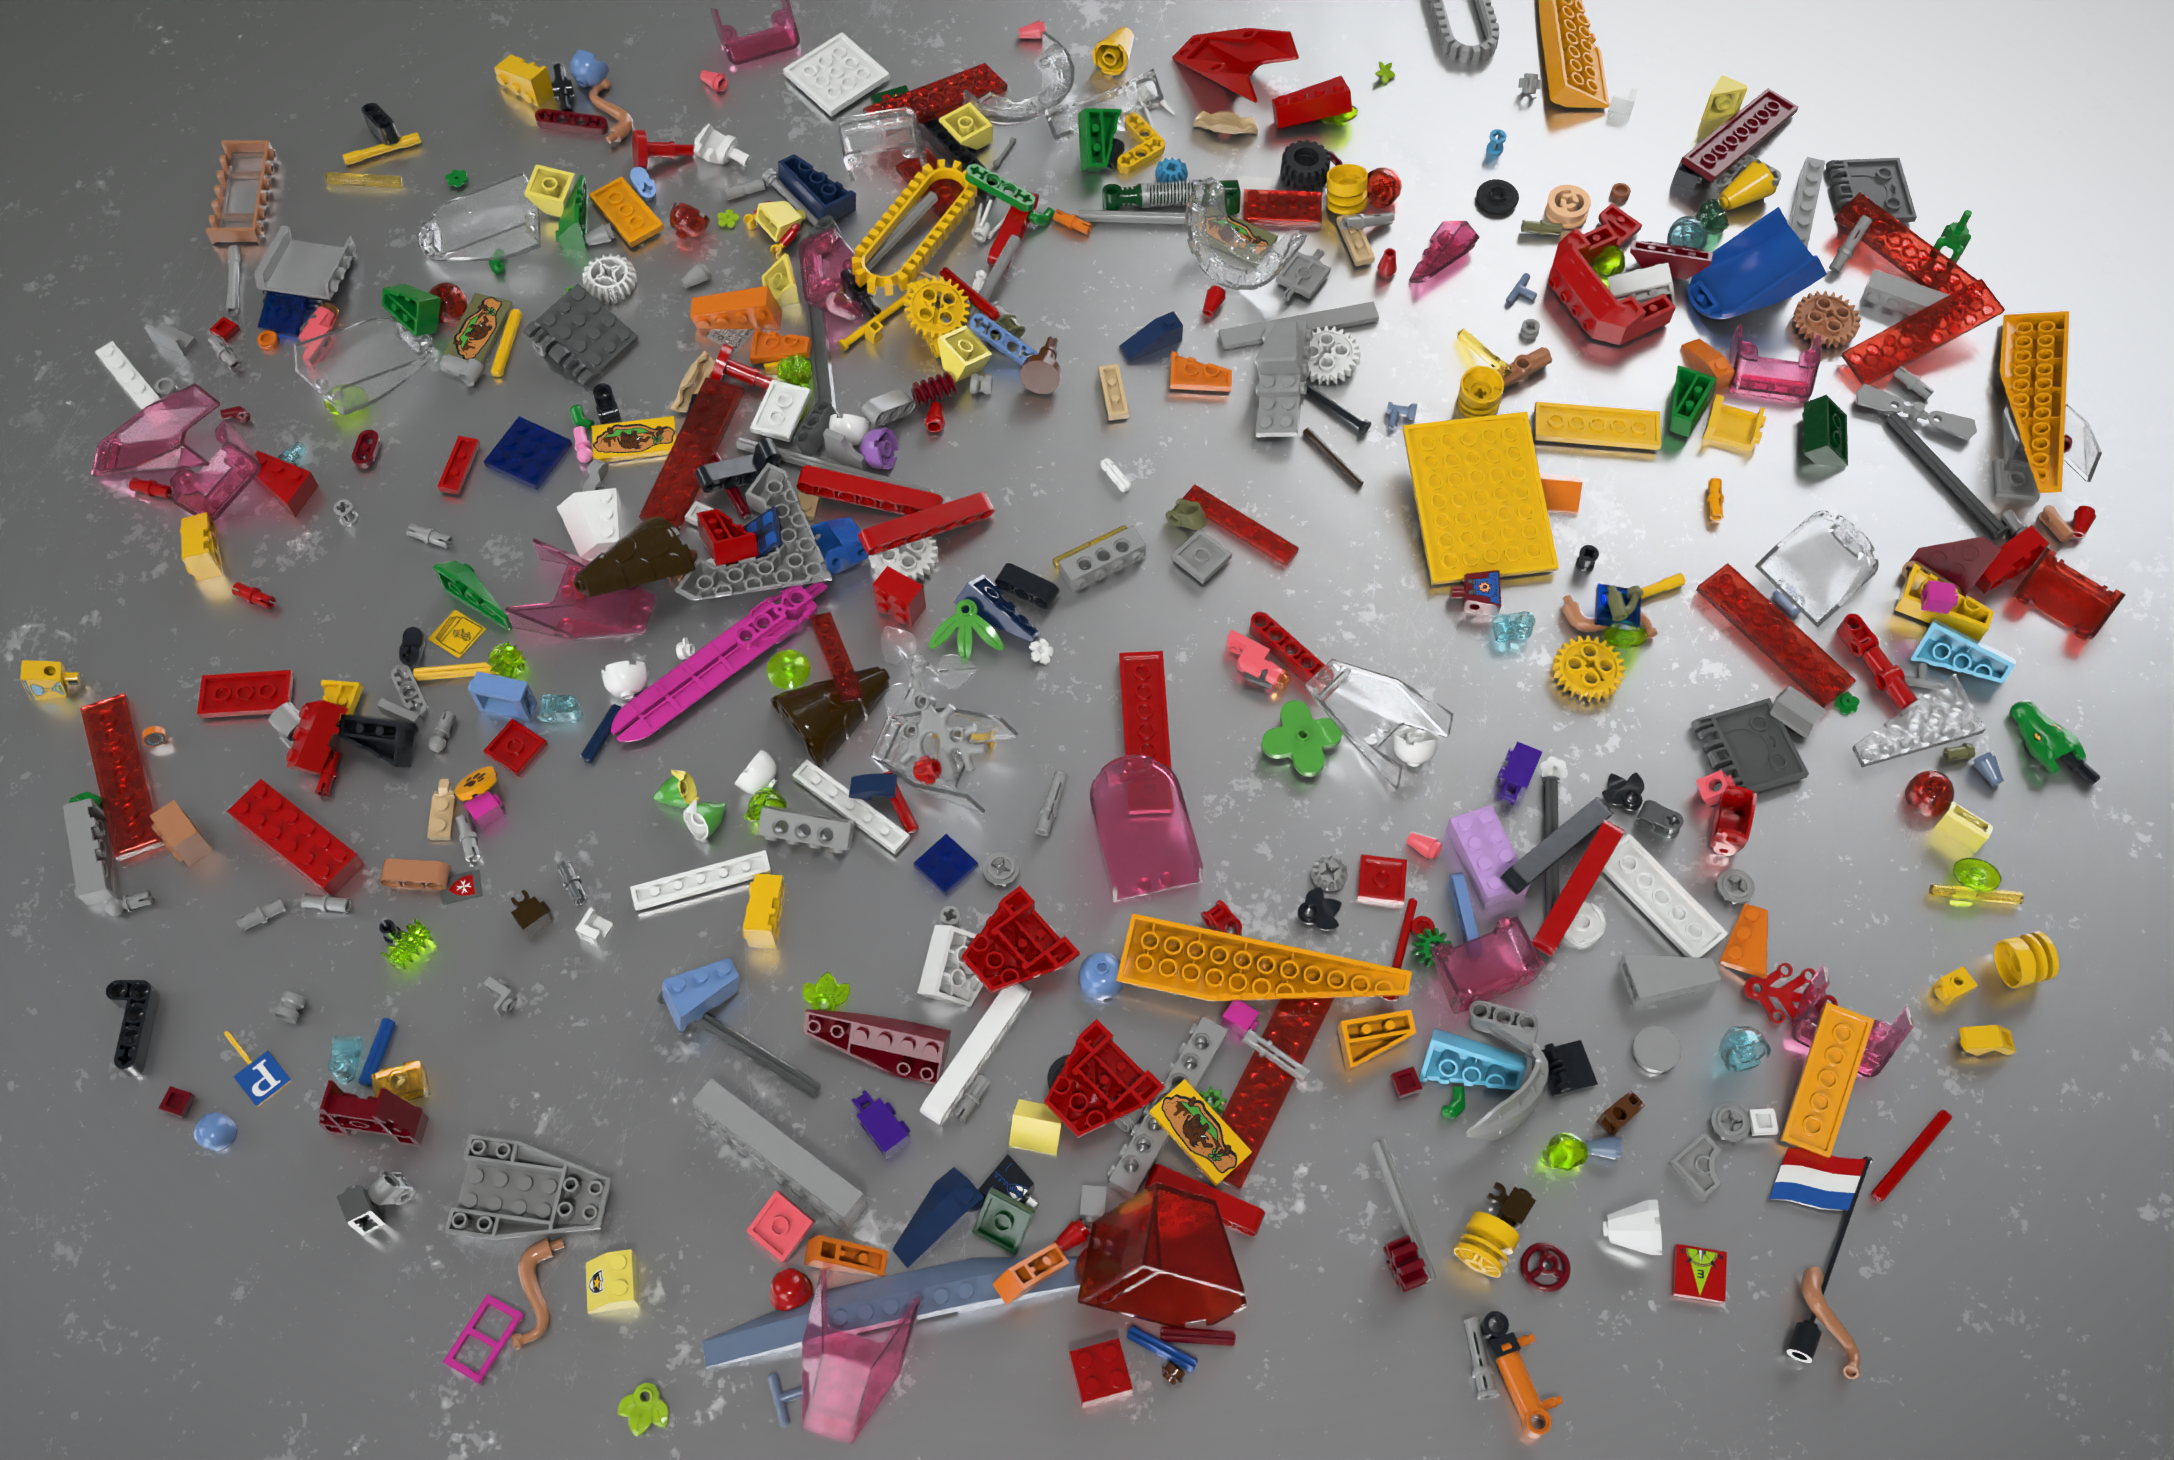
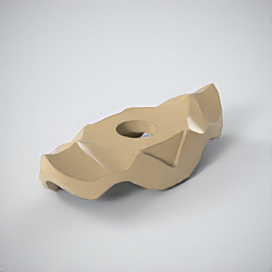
M1202 110L1193 122V128L1210 129L1213 132L1227 134L1245 133L1258 135L1257 123L1252 116L1241 117L1239 114L1231 111L1208 113Z
M706 351L702 352V355L696 359L680 383L676 399L670 409L677 412H687L692 394H705L707 392L715 362Z

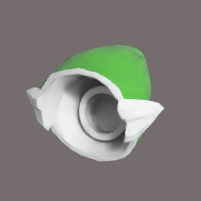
M694 800L684 810V821L697 841L705 844L709 843L708 838L718 829L722 822L726 805L724 802L697 804V801Z

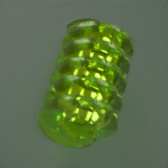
M415 918L412 919L415 925H406L408 932L400 931L401 939H393L395 947L387 945L386 949L389 954L380 953L388 963L397 969L402 968L406 970L407 966L404 961L413 963L414 960L411 954L420 955L417 947L420 946L426 949L427 946L424 940H434L430 934L431 932Z

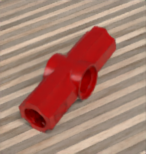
M1873 647L1863 654L1861 658L1874 674L1876 686L1879 690L1886 691L1899 709L1904 710L1917 701V697L1905 682L1903 670L1898 665H1892L1880 647Z

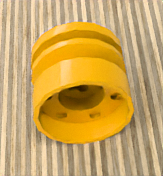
M1342 164L1331 168L1327 172V207L1330 211L1341 215H1351L1359 213L1367 207L1368 172L1365 168L1355 164Z
M1476 366L1466 371L1461 378L1457 396L1459 412L1466 418L1496 415L1504 391L1502 376L1495 369L1488 366Z
M2040 931L2024 934L2020 937L1999 940L1994 946L1993 955L1996 970L2002 981L2011 988L2030 985L2033 982L2051 980L2058 975L2059 958L2056 948L2050 938Z
M1474 1211L1465 1227L1468 1234L1460 1236V1242L1456 1244L1453 1251L1463 1263L1487 1276L1500 1277L1509 1261L1506 1255H1512L1520 1240V1236L1513 1227L1503 1220L1485 1212Z

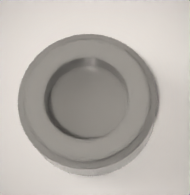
M164 377L155 383L154 389L160 397L170 398L176 394L178 386L172 378Z

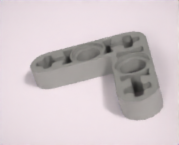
M1746 154L1737 164H1734L1729 169L1733 174L1725 172L1713 183L1710 181L1709 188L1715 193H1721L1739 173L1755 160H1758V164L1762 162L1769 168L1775 179L1772 181L1773 187L1779 185L1782 173L1752 155Z

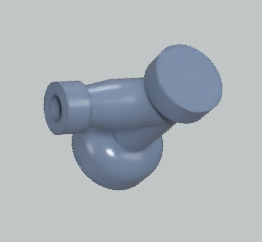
M1388 402L1386 413L1390 414L1388 427L1396 429L1399 414L1407 415L1408 419L1415 420L1418 404L1412 403L1407 407Z

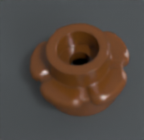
M1170 1361L1165 1367L1162 1366V1370L1165 1371L1162 1376L1173 1385L1176 1382H1183L1182 1379L1185 1373Z

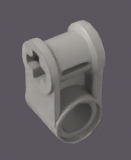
M385 1171L367 1189L366 1194L377 1205H400L412 1198L415 1190L407 1185L401 1171Z

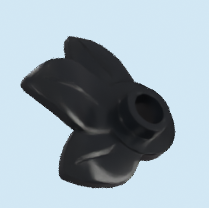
M1635 772L1628 780H1625L1611 773L1608 778L1609 789L1602 792L1605 800L1613 805H1621L1628 811L1639 809L1643 802L1641 794L1645 788L1640 775ZM1627 799H1632L1634 803L1627 801Z
M1315 888L1306 894L1305 903L1299 906L1297 915L1304 924H1314L1318 929L1324 931L1334 930L1339 927V923L1334 916L1339 912L1342 903L1335 899L1324 898L1322 888ZM1309 911L1313 916H1306L1305 912Z

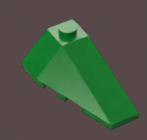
M584 175L579 176L559 220V230L555 231L556 241L560 242L562 250L586 249L584 235L587 234L588 188Z
M456 560L433 566L445 591L506 629L511 630L513 628L508 616L475 575V571L471 566L466 563L461 564Z

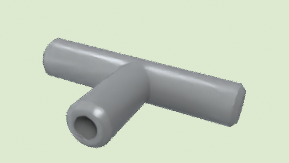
M1926 663L1918 664V678L1905 676V682L1909 686L1944 691L1946 688L1945 682L1927 679Z

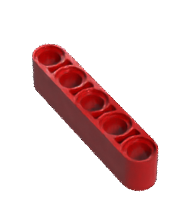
M1030 192L1035 197V203L1031 211L1024 212L1011 205L989 251L987 259L989 265L994 266L1011 235H1016L1020 238V241L1022 240L1030 223L1028 216L1031 212H1035L1037 208L1038 194ZM1013 257L1011 258V260H1010L1008 266L1006 267V269L1009 268V266H1010V264H1011V262H1012V260H1013Z
M1256 612L1251 616L1249 632L1256 641L1269 648L1273 656L1315 693L1323 695L1331 690L1334 677L1331 669L1265 612Z
M1160 1164L1153 1165L1144 1186L1147 1191L1252 1237L1257 1235L1266 1214L1264 1210Z

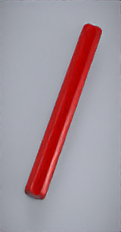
M944 267L939 272V275L946 282L951 279L952 286L958 283L957 290L964 289L963 296H968V300L992 321H996L1000 317V312L947 267Z
M1943 1109L1937 1113L1871 1192V1195L1877 1201L1882 1202L1951 1121V1114Z

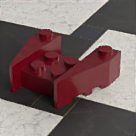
M329 1080L320 1106L319 1126L328 1133L350 1136L352 1130L390 1135L397 1143L421 1146L429 1118L422 1111V1108L412 1105L385 1088L380 1089L378 1097L368 1096L367 1099L358 1098L355 1094L344 1093L333 1080Z

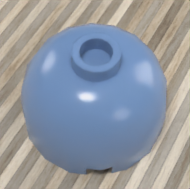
M577 50L570 62V72L576 80L575 82L582 87H594L600 84L607 77L610 71L609 67L603 60L600 62L595 60L596 55L585 50Z
M1096 952L1089 955L1082 962L1078 973L1079 984L1083 993L1098 1001L1116 997L1124 986V983L1116 981L1121 961L1113 954L1107 952Z

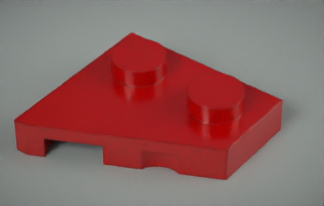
M1613 203L1605 208L1598 217L1602 226L1608 224L1619 237L1615 247L1616 250L1638 233L1643 225Z

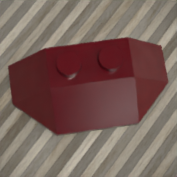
M1632 240L1630 249L1631 255L1642 269L1668 263L1671 277L1674 280H1687L1711 265L1713 252H1705L1702 249L1654 241Z

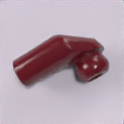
M241 406L220 410L223 420L235 418L241 423H247L251 418L250 413Z

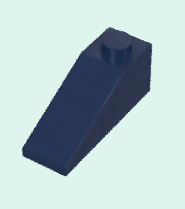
M1172 311L1154 319L1122 343L1119 348L1128 362L1134 361L1182 341L1183 324L1175 312Z

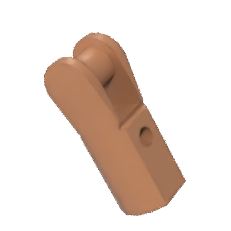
M2046 505L2043 512L2039 513V520L2062 543L2069 540L2075 534V531L2061 518L2055 507Z

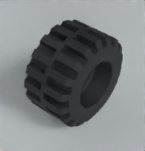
M1299 140L1297 143L1293 142L1290 144V147L1287 146L1285 148V152L1282 155L1280 174L1282 181H1284L1286 186H1290V189H1296L1297 192L1305 191V193H1310L1311 190L1313 192L1317 191L1318 188L1321 189L1326 184V174L1330 169L1331 157L1329 151L1324 149L1322 144L1318 145V142H1309L1310 140L1302 142V140Z

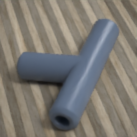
M1524 273L1506 298L1508 304H1512L1519 294L1531 300L1536 299L1537 293L1524 287L1531 278L1530 274Z
M773 1373L768 1376V1381L780 1425L786 1426L790 1424L786 1403L804 1397L805 1392L802 1386L782 1392L778 1374Z

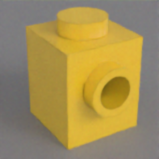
M1961 966L1941 977L1932 987L1935 990L1936 996L1948 1006L1970 994L1978 985L1964 966Z

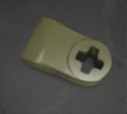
M1008 313L994 321L1018 339L1025 333V327L1018 323L1013 313ZM996 330L991 331V338L995 341L1000 340V333Z
M1179 498L1174 508L1165 515L1167 520L1174 526H1181L1192 530L1202 529L1208 521L1198 502Z

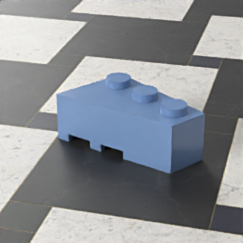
M727 958L664 979L662 982V997L679 1033L683 1032L686 1026L694 1020L698 1021L708 1010L713 1007L716 1008L736 994L739 986V975L731 958Z

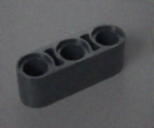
M368 103L361 108L368 128L383 144L393 145L400 140L393 120L378 104Z
M1006 563L995 579V584L1003 591L1042 609H1049L1059 593V588L1054 583L1011 563Z

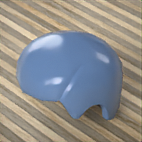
M213 1112L202 1116L196 1123L193 1134L196 1143L203 1148L217 1152L231 1144L237 1129L231 1118L222 1113Z

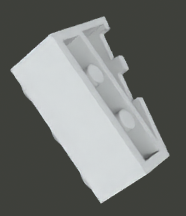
M1668 263L1607 277L1609 289L1618 301L1632 295L1641 304L1661 294H1665L1672 304L1676 305L1673 281Z

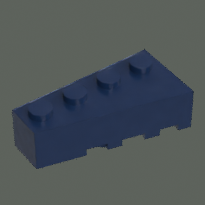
M793 154L778 161L779 180L818 220L828 215L837 220L856 210V193L854 191H847L843 188V184L828 179L827 174L814 170V166Z

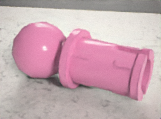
M582 426L575 427L573 435L577 459L581 463H589L593 459V452L590 449L591 443L587 439L586 428Z

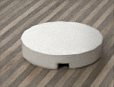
M1584 902L1565 933L1564 938L1579 946H1588L1596 943L1603 935L1606 926L1603 912L1596 905Z

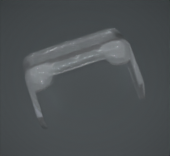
M902 107L841 118L838 122L843 160L851 182L855 181V167L862 165L863 155L900 149L904 157H919L922 167L927 164L926 145L916 114L911 108Z

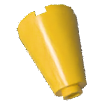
M1120 27L1095 45L1092 51V59L1095 66L1097 67L1098 65L1104 74L1111 76L1119 75L1126 69L1134 35L1129 28Z
M1758 160L1751 162L1719 194L1718 201L1720 206L1731 210L1776 193V185L1774 187L1772 185V181L1775 179L1769 168L1762 162L1758 164Z

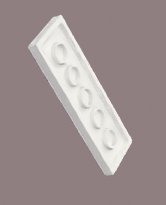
M1630 834L1619 841L1602 871L1686 957L1702 958L1728 936L1729 933Z

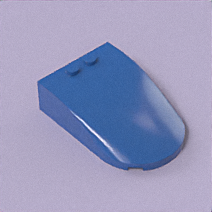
M1778 206L1714 250L1711 265L1692 276L1687 292L1692 305L1700 314L1712 319H1727L1792 297L1826 276L1827 273L1819 257L1811 254L1789 226Z

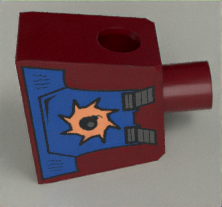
M1499 570L1465 574L1462 586L1451 585L1450 598L1462 599L1464 611L1498 617L1501 608Z

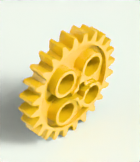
M933 276L931 282L926 277L924 284L917 281L918 288L911 287L912 293H907L906 298L908 300L904 302V306H906L904 314H909L906 316V321H912L910 329L916 327V335L923 332V339L929 335L930 340L933 341L934 337L939 338L944 334L963 327L962 325H967L968 320L966 318H969L970 312L967 310L970 309V304L966 303L968 302V296L962 297L964 289L957 290L958 283L952 286L951 279L945 283L943 277L940 278V281H937L936 277ZM941 293L937 324L933 325L937 294ZM931 295L934 299L926 300L924 296ZM951 299L953 303L947 304L944 300ZM928 314L930 318L923 319L920 315ZM946 317L950 322L944 323L940 319Z
M1587 635L1586 640L1578 636L1576 642L1570 638L1568 644L1564 642L1561 649L1558 648L1553 659L1552 670L1555 671L1553 677L1560 678L1557 683L1558 686L1565 685L1563 692L1572 691L1570 697H1573L1575 694L1579 695V701L1582 700L1583 696L1587 697L1588 702L1591 701L1592 697L1599 702L1601 695L1608 699L1609 694L1614 695L1616 690L1620 688L1625 677L1623 673L1626 668L1622 666L1624 659H1618L1620 652L1613 653L1614 645L1607 647V640L1599 643L1598 637L1591 641L1589 635Z

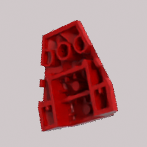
M1019 886L1002 898L995 913L987 919L985 927L980 934L976 935L961 956V959L990 993H994L1062 969L1078 957L1080 952L1066 936L1061 939L1035 911V901Z
M1098 1019L1091 1023L1077 1038L1071 1054L1068 1055L1061 1073L1057 1076L1044 1101V1104L1078 1138L1147 1106L1165 1089V1086L1149 1070L1144 1072L1113 1042L1114 1035Z

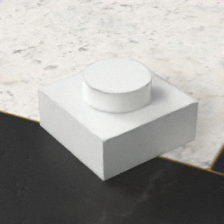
M695 501L685 515V520L698 526L696 513L713 510L714 508Z
M1774 1108L1750 1109L1747 1112L1751 1122L1752 1136L1776 1135L1779 1132Z

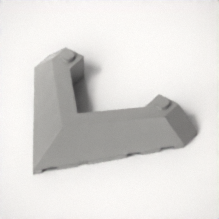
M767 463L745 493L748 507L756 512L763 514L773 506L777 507L782 544L775 548L776 552L768 553L769 556L758 559L752 557L738 561L739 563L729 566L725 564L715 566L698 557L694 563L695 570L685 575L675 589V592L692 601L832 580L785 470Z

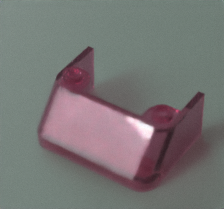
M781 0L783 9L776 10L772 14L773 28L738 37L733 26H722L718 9H710L719 40L731 63L740 65L795 49L799 45L800 37L789 0Z
M1738 325L1730 343L1729 363L1735 371L1728 386L1730 391L1738 395L1797 403L1807 402L1813 393L1820 365L1821 335H1816L1810 350L1803 351L1799 356L1798 362L1758 357V348L1753 343L1742 341L1743 325Z
M1824 964L1804 990L1791 1025L1793 1039L1808 1048L1811 1046L1824 1003L1827 1002L1825 990L1829 986L1830 981L1828 967ZM1905 1006L1893 1024L1885 1020H1874L1857 1072L1864 1077H1875L1882 1071L1914 1027L1910 1008Z

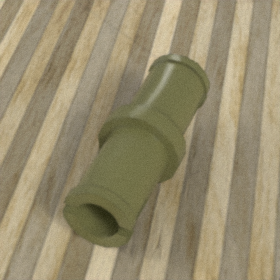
M1523 219L1521 223V232L1538 233L1539 236L1544 234L1561 236L1563 229L1562 223L1545 222V220H1540L1539 222Z

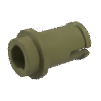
M1963 743L1962 746L1943 749V757L1946 762L1961 759L1968 761L1975 757V748L1972 744Z

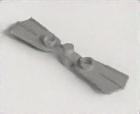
M1863 384L1855 393L1858 405L1892 413L1903 411V413L1909 415L1908 417L1912 421H1916L1918 418L1924 420L1928 418L1932 426L1967 441L1977 433L1975 419L1937 410L1928 413L1924 410L1925 405L1922 402H1915L1913 406H1907L1902 399L1867 384Z

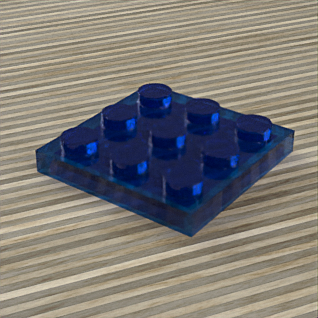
M519 416L483 462L486 467L538 490L572 446V442L564 436Z

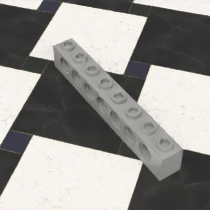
M1202 1017L1199 1023L1195 1022L1189 1032V1035H1191L1188 1043H1182L1178 1051L1179 1059L1176 1063L1172 1062L1166 1072L1168 1078L1165 1083L1161 1082L1165 1089L1157 1095L1153 1103L1150 1102L1145 1107L1143 1112L1145 1118L1141 1124L1137 1122L1131 1132L1133 1138L1130 1144L1125 1143L1119 1153L1121 1157L1119 1163L1111 1166L1107 1174L1109 1178L1108 1187L1133 1201L1136 1199L1153 1165L1157 1162L1170 1139V1136L1163 1128L1158 1131H1153L1149 1128L1151 1123H1157L1149 1114V1111L1174 1089L1172 1085L1176 1082L1181 1083L1185 1079L1195 1091L1198 1090L1227 1039V1029L1205 1017ZM1203 1042L1207 1045V1048L1201 1050L1195 1045ZM1192 1062L1196 1065V1068L1189 1070L1184 1067V1064ZM1145 1143L1150 1149L1142 1152L1137 1149V1146ZM1134 1164L1138 1170L1130 1173L1125 1170V1166Z

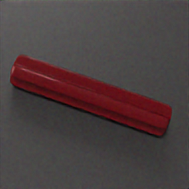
M1163 1326L1160 1330V1339L1165 1342L1234 1346L1236 1334L1234 1331Z

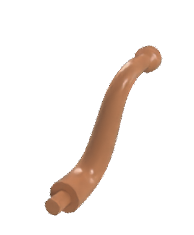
M605 78L600 84L595 85L590 90L589 98L597 108L619 121L617 125L610 129L611 134L606 136L607 142L611 144L615 140L621 142L630 134L633 128V120L627 111L598 96L600 91L611 87L610 82Z
M1571 595L1563 597L1565 605L1562 607V611L1569 624L1579 631L1597 632L1623 621L1635 619L1641 622L1644 627L1643 635L1646 639L1657 635V630L1652 627L1648 616L1640 610L1635 609L1622 621H1614L1611 613L1589 618L1582 613L1579 603L1573 602Z
M549 1237L544 1238L527 1248L520 1258L518 1265L520 1282L534 1310L537 1322L535 1328L523 1335L519 1333L512 1335V1342L516 1350L523 1348L524 1344L540 1338L548 1327L549 1313L537 1281L536 1266L539 1262L554 1257V1251L565 1247L563 1238L551 1241Z
M1817 1266L1807 1268L1803 1273L1801 1283L1804 1299L1814 1315L1846 1351L1849 1363L1844 1366V1375L1848 1379H1856L1860 1374V1354L1858 1348L1822 1294L1821 1287L1824 1282V1275L1821 1269Z

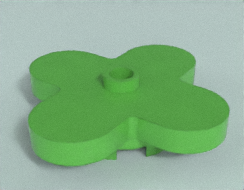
M1298 700L1289 701L1281 708L1280 721L1282 727L1272 728L1265 732L1261 743L1262 750L1268 757L1273 759L1290 758L1293 760L1297 772L1303 776H1316L1324 767L1325 757L1323 750L1334 748L1341 742L1343 728L1337 720L1332 718L1314 720L1309 707L1305 703Z

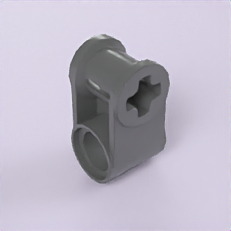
M1652 800L1644 802L1636 818V823L1639 827L1654 832L1666 839L1676 838L1684 822L1680 813Z

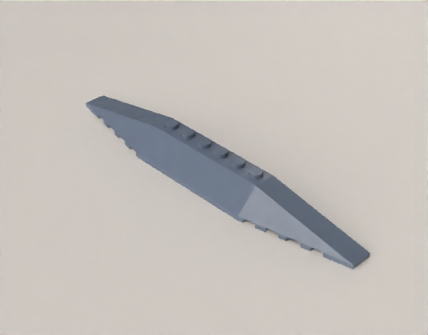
M1065 1256L1070 1262L1067 1266L1015 1301L1106 1282L1101 1256ZM1028 1257L970 1258L825 1289L813 1294L807 1303L794 1309L773 1311L703 1341L706 1368L858 1336L860 1332L953 1312H958L959 1314L1005 1304L992 1284L1008 1268Z

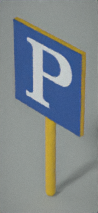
M228 1031L224 1032V1035L248 1064L233 1078L256 1107L292 1081L268 1050L252 1062Z

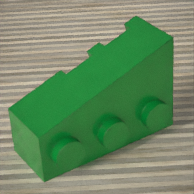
M1085 108L1078 113L1081 172H1100L1107 167L1113 146L1114 134L1118 127V118L1121 115L1122 109Z

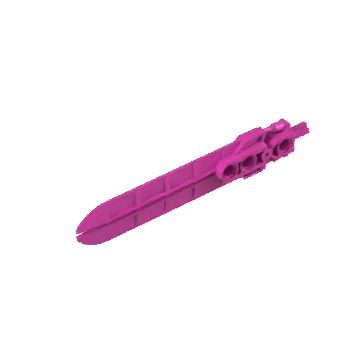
M825 582L813 583L806 589L801 585L787 587L781 591V594L773 598H766L751 609L750 613L627 702L618 711L611 727L613 736L626 727L628 728L616 737L620 742L637 741L652 735L771 646L782 642L798 629V625L804 619L808 620L813 614L817 613V604L813 599L828 589ZM781 598V603L776 605L774 602Z

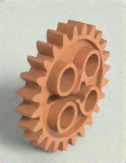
M1826 290L1823 295L1816 291L1815 295L1809 293L1807 297L1803 296L1793 313L1795 315L1793 321L1796 322L1794 327L1800 328L1798 334L1804 333V340L1810 338L1811 344L1816 341L1819 347L1822 344H1826L1827 348L1831 344L1837 348L1839 343L1845 346L1847 341L1851 342L1861 326L1859 323L1861 317H1858L1859 311L1854 310L1856 305L1848 304L1850 299L1844 301L1842 300L1843 295L1835 297V292L1828 295Z

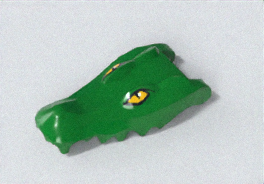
M2025 699L2011 706L2009 715L2013 716L2019 725V732L2022 739L2025 740L2026 748H2028L2029 753L2046 767L2050 774L2059 771L2055 760L2070 752L2079 761L2086 758L2078 738L2071 731L2043 714L2031 700Z

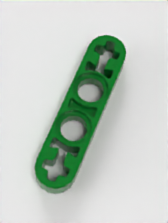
M971 164L967 167L965 178L969 183L1021 211L1028 212L1033 209L1035 197L1030 192L980 165ZM987 181H993L996 185H989ZM1009 190L1013 192V194L1008 195L1004 191Z

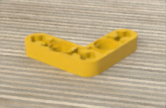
M1136 113L1128 114L1125 117V129L1139 142V145L1118 157L1117 169L1124 174L1133 172L1161 156L1165 151L1164 139L1140 115ZM1146 132L1150 135L1147 137H1143L1140 134ZM1144 153L1146 156L1138 157L1136 154Z

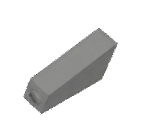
M1627 954L1619 962L1635 1007L1714 989L1721 981L1720 969L1717 965L1715 966L1712 958Z

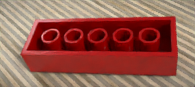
M262 779L255 783L227 810L238 825L322 892L331 894L332 897L365 866L357 853Z

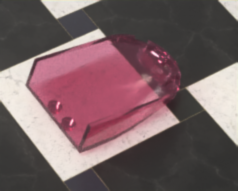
M1127 755L1106 764L1096 779L1093 780L1090 790V805L1113 902L1202 883L1203 863L1181 786L1174 772L1166 764L1163 765L1153 760L1152 757L1145 755Z

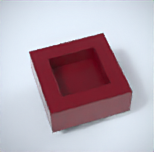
M1414 1066L1390 1075L1399 1099L1421 1092L1423 1089Z
M170 1086L158 1109L162 1112L184 1118L195 1095Z

